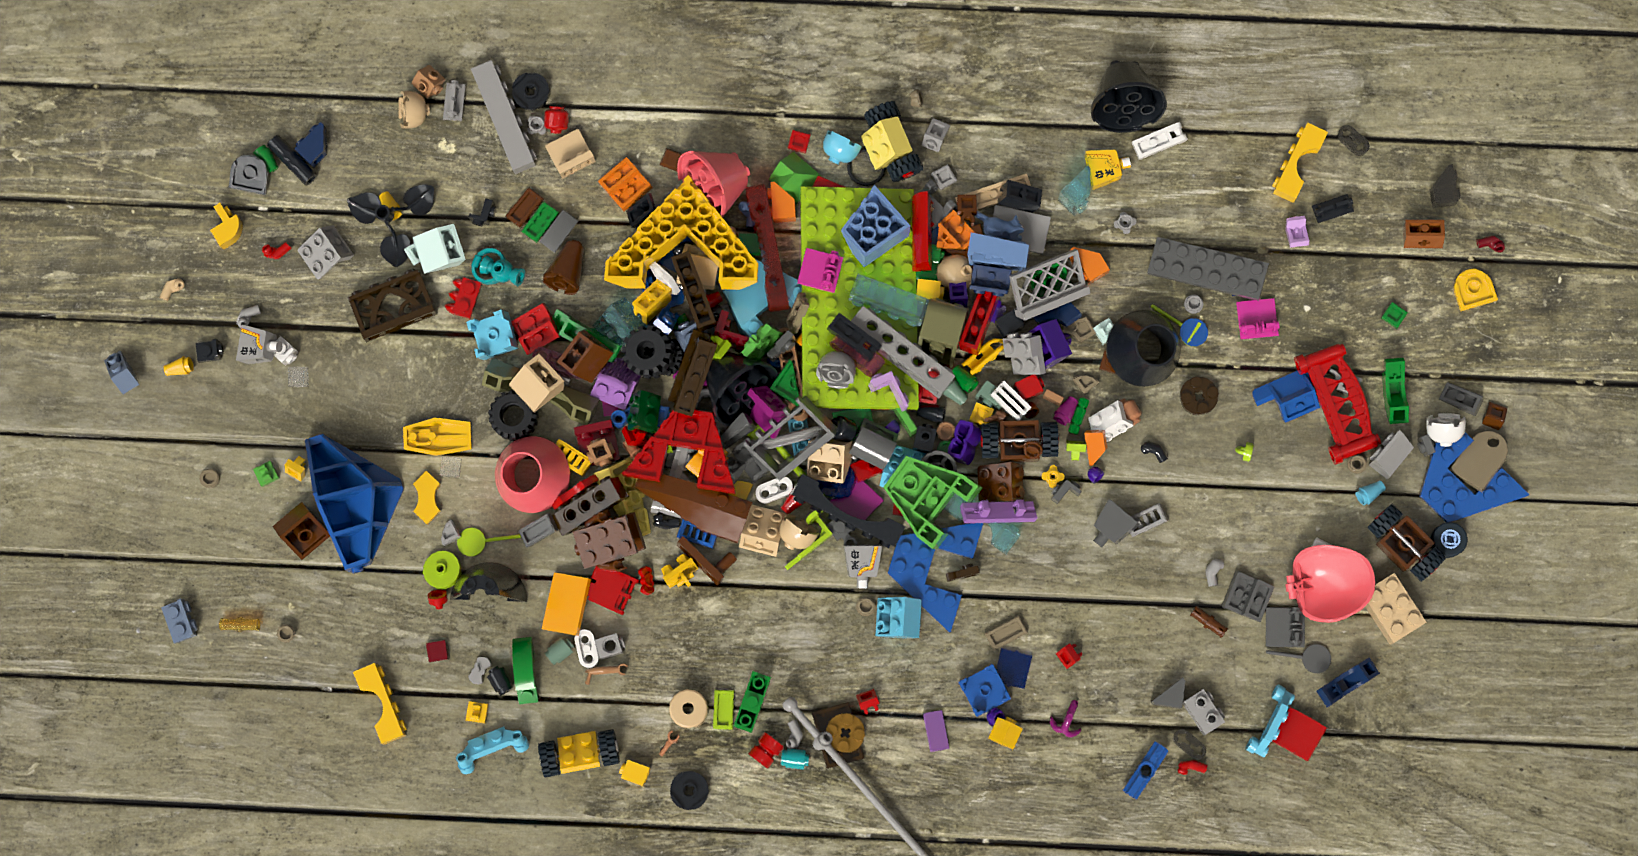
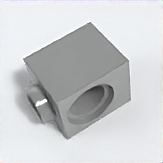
M617 633L594 640L601 660L623 654V648H626L623 637H619ZM609 641L616 643V648L613 651L606 650V644Z

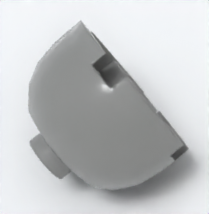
M839 351L825 354L816 370V375L821 382L824 380L828 382L827 386L837 389L847 388L850 383L854 382L856 366L853 359Z

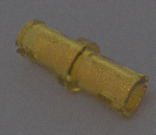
M237 617V619L220 618L219 629L220 631L236 630L237 632H242L243 630L259 631L260 619H243V617Z

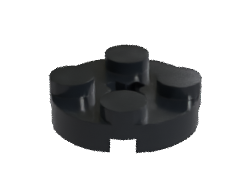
M523 73L515 79L512 86V95L515 103L528 111H535L543 107L550 96L549 85L546 79L538 73ZM534 87L535 94L528 96L527 88L532 89Z
M685 771L679 773L672 780L670 797L679 808L695 810L706 802L709 788L706 779L701 774ZM687 785L695 788L692 796L690 794L685 795L684 793Z

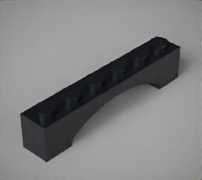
M800 474L790 494L794 496V501L802 505L804 502L810 504L811 510H816L817 513L823 511L828 514L827 518L835 522L841 520L845 522V527L853 531L856 528L862 531V536L870 540L874 537L880 540L878 544L888 549L890 546H896L905 528L904 525L890 518H885L884 521L873 522L848 515L834 506L824 496L818 487L820 482Z

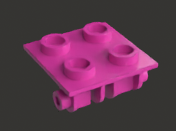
M806 248L797 284L835 293L843 257L838 256L839 253L836 251H831V254Z
M1274 298L1236 302L1240 340L1279 336V321H1277Z

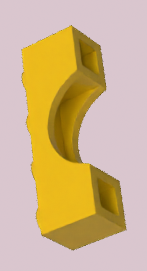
M1308 122L1305 127H1300L1296 136L1299 140L1297 144H1292L1288 152L1291 154L1289 161L1284 160L1280 169L1283 173L1281 177H1276L1272 185L1275 188L1273 194L1294 203L1304 183L1297 172V161L1305 154L1318 153L1328 134L1327 131Z
M373 663L354 671L359 689L374 692L381 699L383 713L375 725L381 744L385 745L406 736L405 731L407 727L403 719H399L397 713L400 710L396 701L393 702L390 695L393 693L390 685L385 684L383 677L386 675L382 666Z

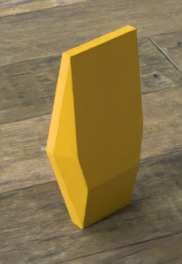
M432 418L403 427L404 450L434 456L471 450V422Z

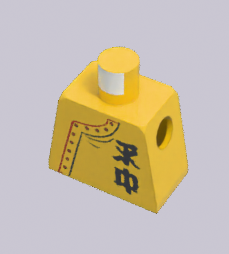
M1116 150L1085 151L1084 157L1092 190L1120 180L1122 177L1121 170L1131 168L1129 157L1118 159Z

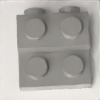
M1018 332L1007 334L1006 338H1002L1005 357H1011L1013 375H1041L1046 373L1040 335H1032V332L1019 335Z

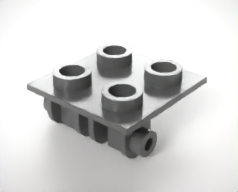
M1299 607L1266 608V647L1305 648V615H1303Z

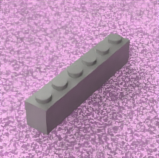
M492 60L471 68L514 174L535 167L534 160L537 159L534 150H529L527 143L530 141L526 132L522 133L520 126L523 124L519 115H514L513 109H516L512 98H507L506 93L509 91L505 81L501 82L499 76L502 74L498 64L494 66Z

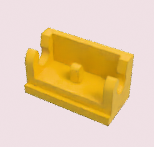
M656 279L632 302L635 316L640 313L642 322L647 325L671 302L672 289Z

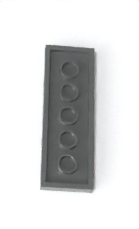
M1157 237L1147 273L1148 275L1259 301L1269 263Z

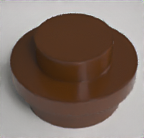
M1030 440L1024 444V453L1028 458L1035 459L1043 452L1042 445L1037 441Z

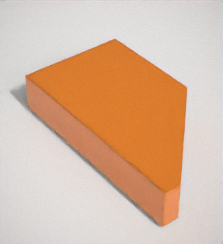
M1086 430L1084 433L1090 466H1093L1107 449L1105 430Z

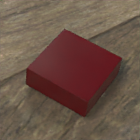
M446 640L426 643L429 663L449 660Z

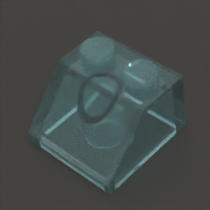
M1089 166L1085 167L1059 194L1058 201L1073 216L1076 213L1081 214L1088 207L1087 204L1090 197Z

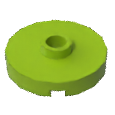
M438 551L426 559L423 566V575L430 586L437 589H447L452 587L461 576L462 566L454 554L448 551ZM440 567H444L442 572H439Z

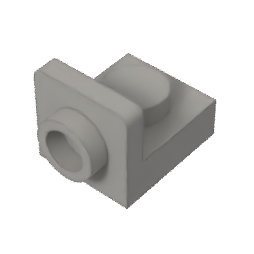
M933 118L924 135L922 146L939 152L950 125Z

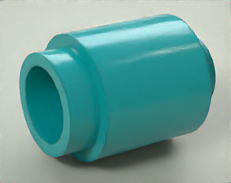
M787 748V750H782L781 765L786 766V768L804 770V767L809 765V754H806V750Z

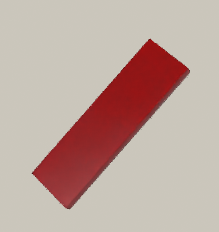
M928 191L919 192L912 197L913 272L932 270L931 198Z

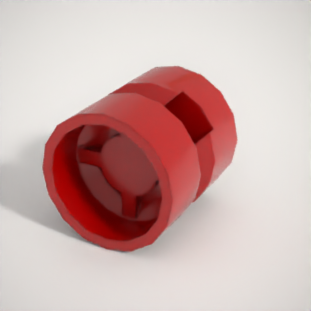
M764 732L758 740L759 745H754L748 754L768 769L774 761L773 756H778L784 746Z

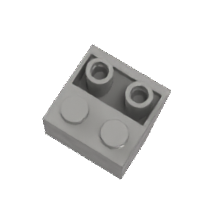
M1400 430L1395 434L1391 432L1381 443L1384 447H1379L1370 457L1372 461L1369 466L1385 479H1388L1414 448Z

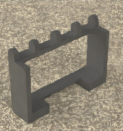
M798 396L795 399L799 405L792 411L785 407L783 412L786 416L778 422L771 418L769 423L772 427L765 433L758 429L755 432L758 439H751L750 442L748 440L743 441V445L779 481L836 435L837 426L806 396L803 398ZM804 409L823 430L818 433L816 439L794 457L789 456L781 464H778L759 444Z

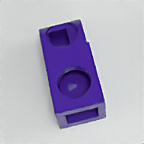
M966 282L949 283V299L951 304L957 303L967 308Z

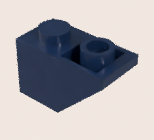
M321 122L318 125L315 124L310 129L309 134L305 138H301L294 148L313 168L327 155V129Z

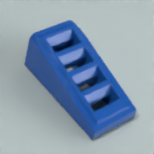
M682 519L677 538L684 536L689 542L714 549L717 536L711 535L709 542H705L708 533L704 532L702 539L698 540L700 530L697 529L695 537L691 538L693 528H696V526ZM686 525H689L690 528H689L688 534H687V536H685V535H683V534H684Z

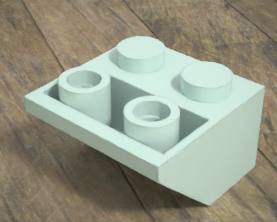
M454 224L438 227L413 237L424 274L459 266L466 260Z

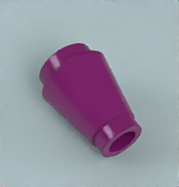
M1069 396L1054 412L1053 419L1057 423L1066 426L1067 423L1071 422L1078 401Z

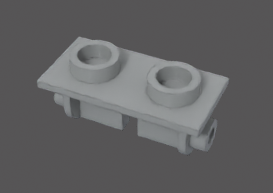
M456 80L447 83L443 120L462 121L466 84H459V81Z

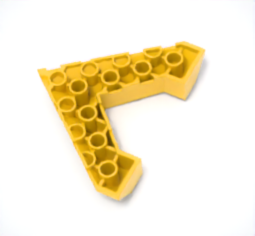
M687 175L683 179L684 182L677 189L675 188L664 199L662 205L658 206L637 228V231L625 240L619 247V250L606 260L604 280L624 288L646 289L647 271L650 269V264L653 262L657 263L687 236L719 267L721 289L741 290L757 283L759 264L751 256L740 239L736 237L714 206L710 204L703 192L695 185L691 177Z

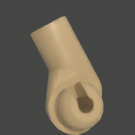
M179 278L167 281L159 298L168 301L173 292L184 288V281Z

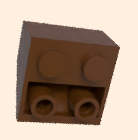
M581 330L557 363L573 375L592 383L614 352L586 330Z

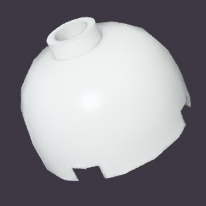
M1451 413L1438 414V418H1433V415H1430L1426 418L1427 433L1432 440L1440 443L1441 446H1451L1452 443L1460 440L1465 433V417L1460 419V415Z

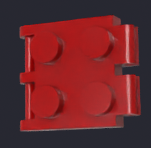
M596 566L591 575V578L596 580V583L590 582L587 595L589 596L588 600L623 616L625 613L623 610L628 599L631 600V593L639 580L620 571L599 569ZM630 582H632V583H631V586H630V588H629V590H628V592H627V594H626V591H627V589H628V587H629V584H630Z

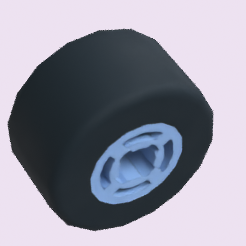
M1453 522L1443 523L1436 527L1430 537L1434 542L1431 548L1436 547L1446 558H1452L1462 553L1468 542L1467 533L1464 528Z

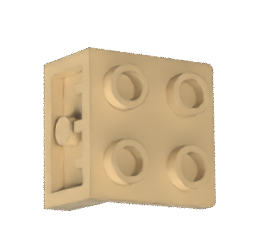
M579 129L545 146L562 179L596 162Z
M751 505L741 533L739 547L776 557L781 539L779 534L780 524L786 513Z

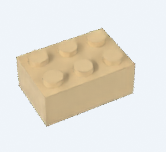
M1395 573L1375 584L1373 596L1365 607L1390 645L1427 623Z

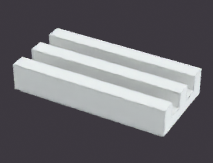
M1002 381L990 394L1016 421H1019L1032 408L1005 381ZM1004 387V388L1024 407V409H1022V408H1021L1005 391H1003L1001 388ZM998 392L1020 413L1019 415L997 395Z

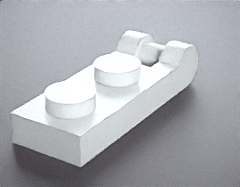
M1175 123L1132 141L1139 160L1187 141L1186 134H1183L1181 130L1183 128L1181 123ZM1175 132L1176 137L1172 139L1170 133Z

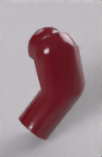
M1496 236L1476 239L1478 248L1488 246L1498 253L1505 250L1504 242Z

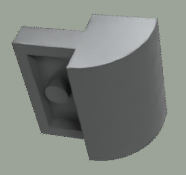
M864 418L849 453L884 470L896 447L899 434Z

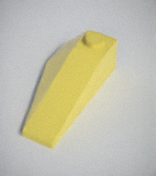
M630 457L593 473L599 479L598 485L601 484L600 480L607 476L611 478L619 477L629 497L615 505L613 509L618 516L635 512L642 536L651 533L647 509L644 508L642 499L645 495L634 488L638 478L622 475V472L632 463Z

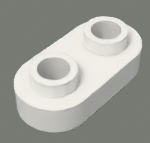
M784 477L780 481L776 478L763 483L756 489V498L759 502L766 504L788 496L793 489L792 481L788 477ZM786 484V490H781L780 485ZM768 491L769 496L763 497L762 492Z
M583 629L580 630L579 636H575L579 661L582 666L593 668L599 661L594 641L595 637L592 632ZM584 636L589 638L587 643H582ZM588 655L593 657L591 662L586 661Z

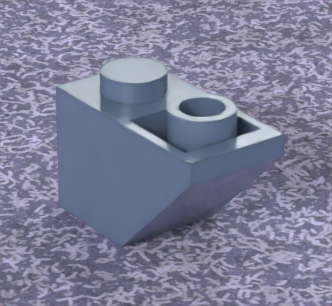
M121 351L109 355L104 360L111 380L122 394L139 385L135 373Z

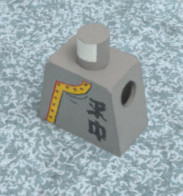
M242 325L236 360L245 364L270 362L273 360L274 352H281L282 342L276 341V334Z
M880 544L843 545L848 576L857 577V588H868V577H877L882 546Z

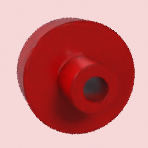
M442 589L433 590L427 595L429 604L435 606L438 610L442 609L443 604L448 601L447 592Z

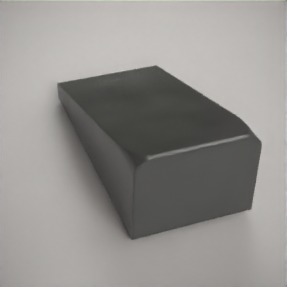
M1447 382L1439 400L1476 416L1482 405L1483 396Z

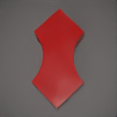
M596 474L580 481L573 488L560 495L552 504L553 509L556 510L564 504H569L572 498L581 495L586 489L594 486L599 481Z

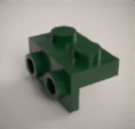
M644 390L632 394L629 400L630 412L627 417L628 430L632 431L637 428L650 433L657 432L660 395Z

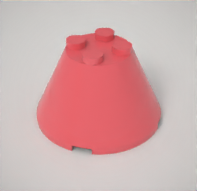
M688 151L680 156L677 165L678 179L684 182L683 179L689 175L722 218L747 187L748 176H750L749 168L743 165L735 152Z

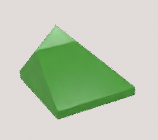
M792 152L779 162L768 180L777 183L795 199V204H798L800 201V188L813 187L817 176L821 175L796 153Z

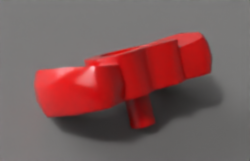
M643 566L638 570L641 577L640 583L642 584L640 592L644 595H650L655 590L653 587L652 569L648 566Z

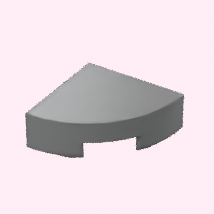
M453 520L448 521L444 526L441 536L443 546L461 538Z

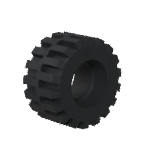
M513 390L509 391V393H501L500 397L496 396L494 398V403L491 402V410L488 411L490 418L488 419L491 427L503 439L514 441L523 437H529V433L535 431L534 427L535 425L537 426V418H539L538 412H533ZM511 406H520L524 410V418L516 426H508L503 421L505 410Z

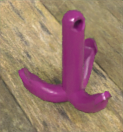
M1077 700L1071 701L1061 726H1058L1053 716H1050V725L1055 732L1063 733L1066 737H1075L1082 731L1081 728L1073 731L1069 730L1078 706Z

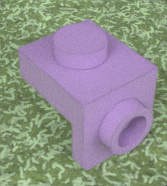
M1294 216L1286 219L1285 230L1290 248L1309 245L1305 216Z

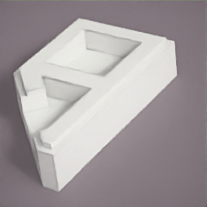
M656 262L650 264V269L656 279L671 288L672 294L677 295L681 290L674 278Z

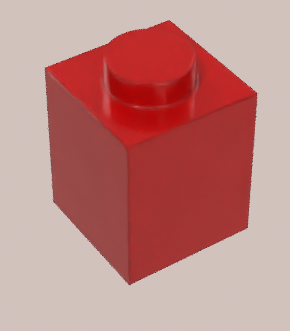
M1036 375L1028 376L1014 383L1017 394L1024 401L1042 394L1045 387L1041 377L1037 378Z

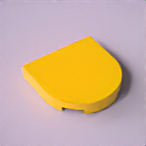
M1478 269L1463 271L1454 282L1453 290L1460 312L1498 300L1491 278Z

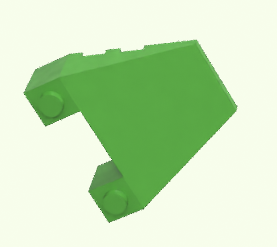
M905 456L883 488L903 514L915 535L932 549H938L948 536V533L934 523L936 518L955 493L966 502L972 503L983 487L966 475Z

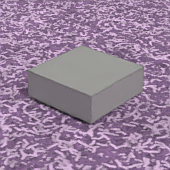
M948 164L931 173L940 191L957 182Z

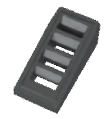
M742 412L720 436L723 448H729L757 428L748 414Z

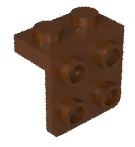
M1007 462L980 465L978 467V484L983 488L978 493L979 502L981 500H988V502H1015L1016 500H1023L1025 490L1023 488L1024 470L1022 464Z

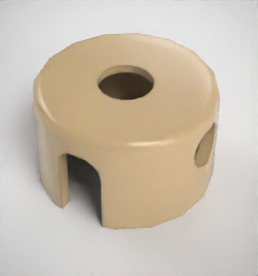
M686 689L679 691L673 696L670 701L669 712L672 720L680 727L685 729L697 728L708 717L709 707L707 700L701 693ZM691 703L694 706V711L691 714H685L683 712L684 704Z

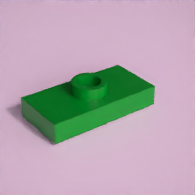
M543 202L521 232L538 243L560 213L546 202Z

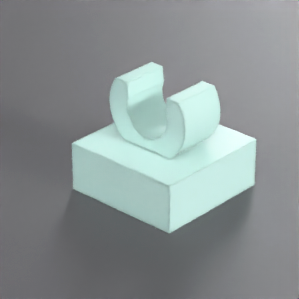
M1109 318L1093 328L1103 345L1106 344L1109 331L1114 325Z

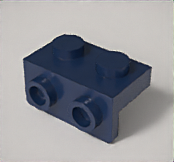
M974 263L969 289H973L974 293L985 294V291L993 292L994 296L1002 297L1004 294L1009 293L1011 283L1009 275H1012V269Z

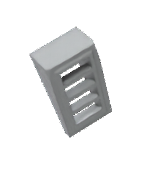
M1158 503L1131 516L1140 525L1138 526L1139 530L1136 531L1134 529L1130 534L1132 537H1135L1168 522V517L1162 505ZM1155 510H1157L1161 518L1160 520L1157 519L1154 513ZM1150 513L1154 523H1150L1146 514ZM1140 517H1143L1146 527H1143L1139 519Z

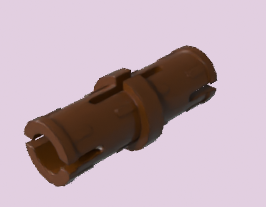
M1198 606L1190 614V616L1203 624L1205 629H1210L1220 638L1229 629L1215 620V616H1210Z

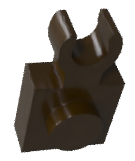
M973 563L963 565L959 571L946 573L947 582L977 576L980 574L978 566H973Z

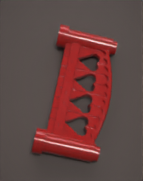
M1335 344L1305 356L1301 354L1294 357V363L1299 374H1309L1334 439L1335 445L1328 447V451L1335 465L1342 463L1343 459L1371 450L1381 444L1379 435L1377 433L1373 434L1371 431L1369 408L1362 387L1352 369L1343 359V355H1346V349L1343 344ZM1332 365L1338 366V372L1341 374L1340 380L1324 377ZM1339 383H1344L1348 397L1341 398L1330 394ZM1345 401L1352 402L1351 408L1355 410L1354 416L1337 413ZM1352 419H1358V426L1362 428L1361 434L1344 431Z

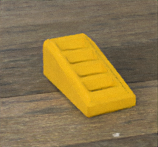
M559 439L556 445L563 453L567 455L571 451L567 458L569 468L583 477L592 463H590L587 456ZM578 455L574 463L571 465V462L573 461L575 456ZM584 459L585 461L583 462L581 467L577 469V466L579 465L581 460Z

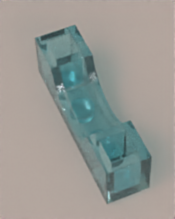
M955 493L944 510L961 521L963 517L960 506L962 503L970 502H966ZM988 523L992 531L991 545L1007 555L1020 537L1019 529L1012 524L1008 526L1005 523Z

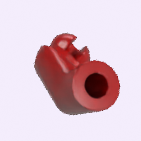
M1196 760L1182 761L1178 764L1177 772L1187 775L1188 769L1205 773L1208 766Z

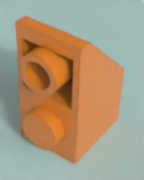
M771 182V188H767L768 199H772V206H768L769 218L773 217V223L796 222L795 199L777 183Z
M1076 247L1070 249V251L1073 249L1078 250L1084 280L1088 284L1109 273L1110 269L1100 253ZM1073 256L1069 257V259L1073 264L1074 258Z

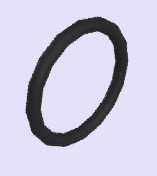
M861 149L859 154L862 152H867V149ZM852 161L847 164L850 178L858 185L871 186L878 183L886 171V168H882L881 174L877 179L871 182H862L852 174Z

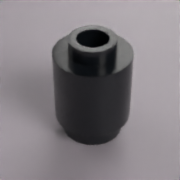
M496 666L488 671L489 675L487 678L495 692H498L500 696L513 689L511 685L513 682L504 667L499 668V666Z

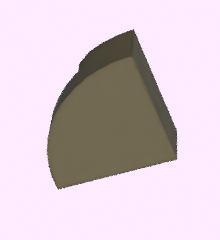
M1079 375L1072 379L1083 394H1086L1099 384L1097 379L1086 375Z

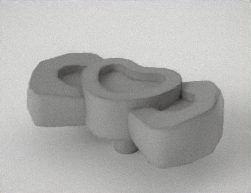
M481 656L477 658L474 669H472L471 674L468 676L473 684H482L486 669L492 666L491 661L487 657Z

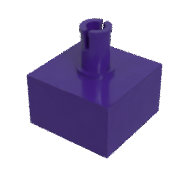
M1057 319L1042 323L1029 331L1032 332V335L1041 336L1045 370L1072 354L1069 347L1071 338L1065 339L1070 337V335L1067 333L1063 334Z

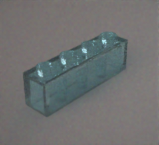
M857 274L848 299L855 306H865L872 309L875 313H885L888 317L895 320H904L911 326H921L929 304V299L860 274Z

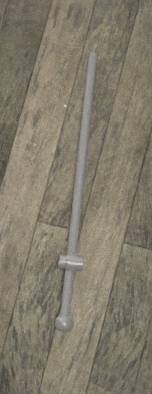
M789 697L783 702L784 710L792 712L814 737L813 747L816 750H826L918 856H928L832 747V735L829 732L820 733L797 707L798 702L794 697Z

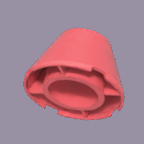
M523 437L509 444L499 456L495 468V482L503 500L514 509L526 513H538L552 508L554 501L560 495L567 492L570 483V469L566 455L555 443L542 437ZM531 456L540 467V479L532 490L524 492L516 484L514 474L517 464L523 458Z

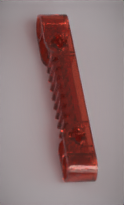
M765 184L745 187L751 220L755 223L759 250H761L760 256L762 257L763 271H765V293L769 312L789 309L788 297ZM772 281H775V283H776L777 285H776V286H773V283H771V282H772Z

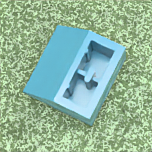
M909 597L878 598L875 636L919 638L922 600Z

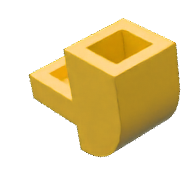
M218 203L213 207L223 222L210 231L219 246L224 250L238 241L242 234L243 225L237 215L233 216L228 206L224 207L221 203Z

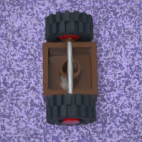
M1039 420L1000 421L998 437L997 423H984L981 425L982 458H998L999 445L1000 463L1038 462L1040 456L1031 459L1024 453V444L1030 440L1037 441L1042 445V457H1058L1057 422H1041V436H1039Z
M1392 503L1367 528L1377 538H1380L1389 529L1376 545L1402 572L1406 571L1418 560L1419 562L1410 571L1422 582L1443 563L1446 557L1436 547L1424 555L1434 542L1407 515L1394 525L1403 516V513Z

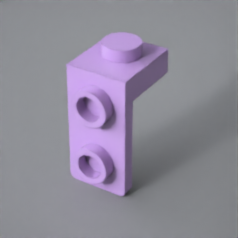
M892 371L884 375L879 373L871 378L872 380H870L868 385L871 392L889 385L901 411L903 412L907 409L908 397L905 393L901 392L899 388L901 386L897 376L893 375Z

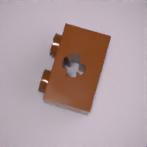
M1405 220L1403 230L1404 248H1443L1445 239L1444 220Z

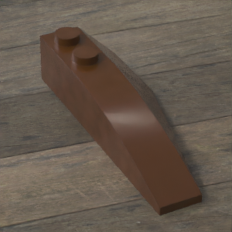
M662 474L661 482L637 479L634 487L652 500L664 505L669 511L672 510L681 516L680 518L689 521L700 531L737 544L752 505L750 501L725 492L697 488V483Z

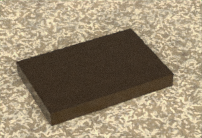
M849 702L811 712L815 727L820 733L826 732L830 720L835 716L846 713L852 715ZM842 728L840 736L842 738H849L851 730ZM861 746L853 752L842 753L837 751L846 763L864 759ZM825 749L822 750L827 769L839 766Z

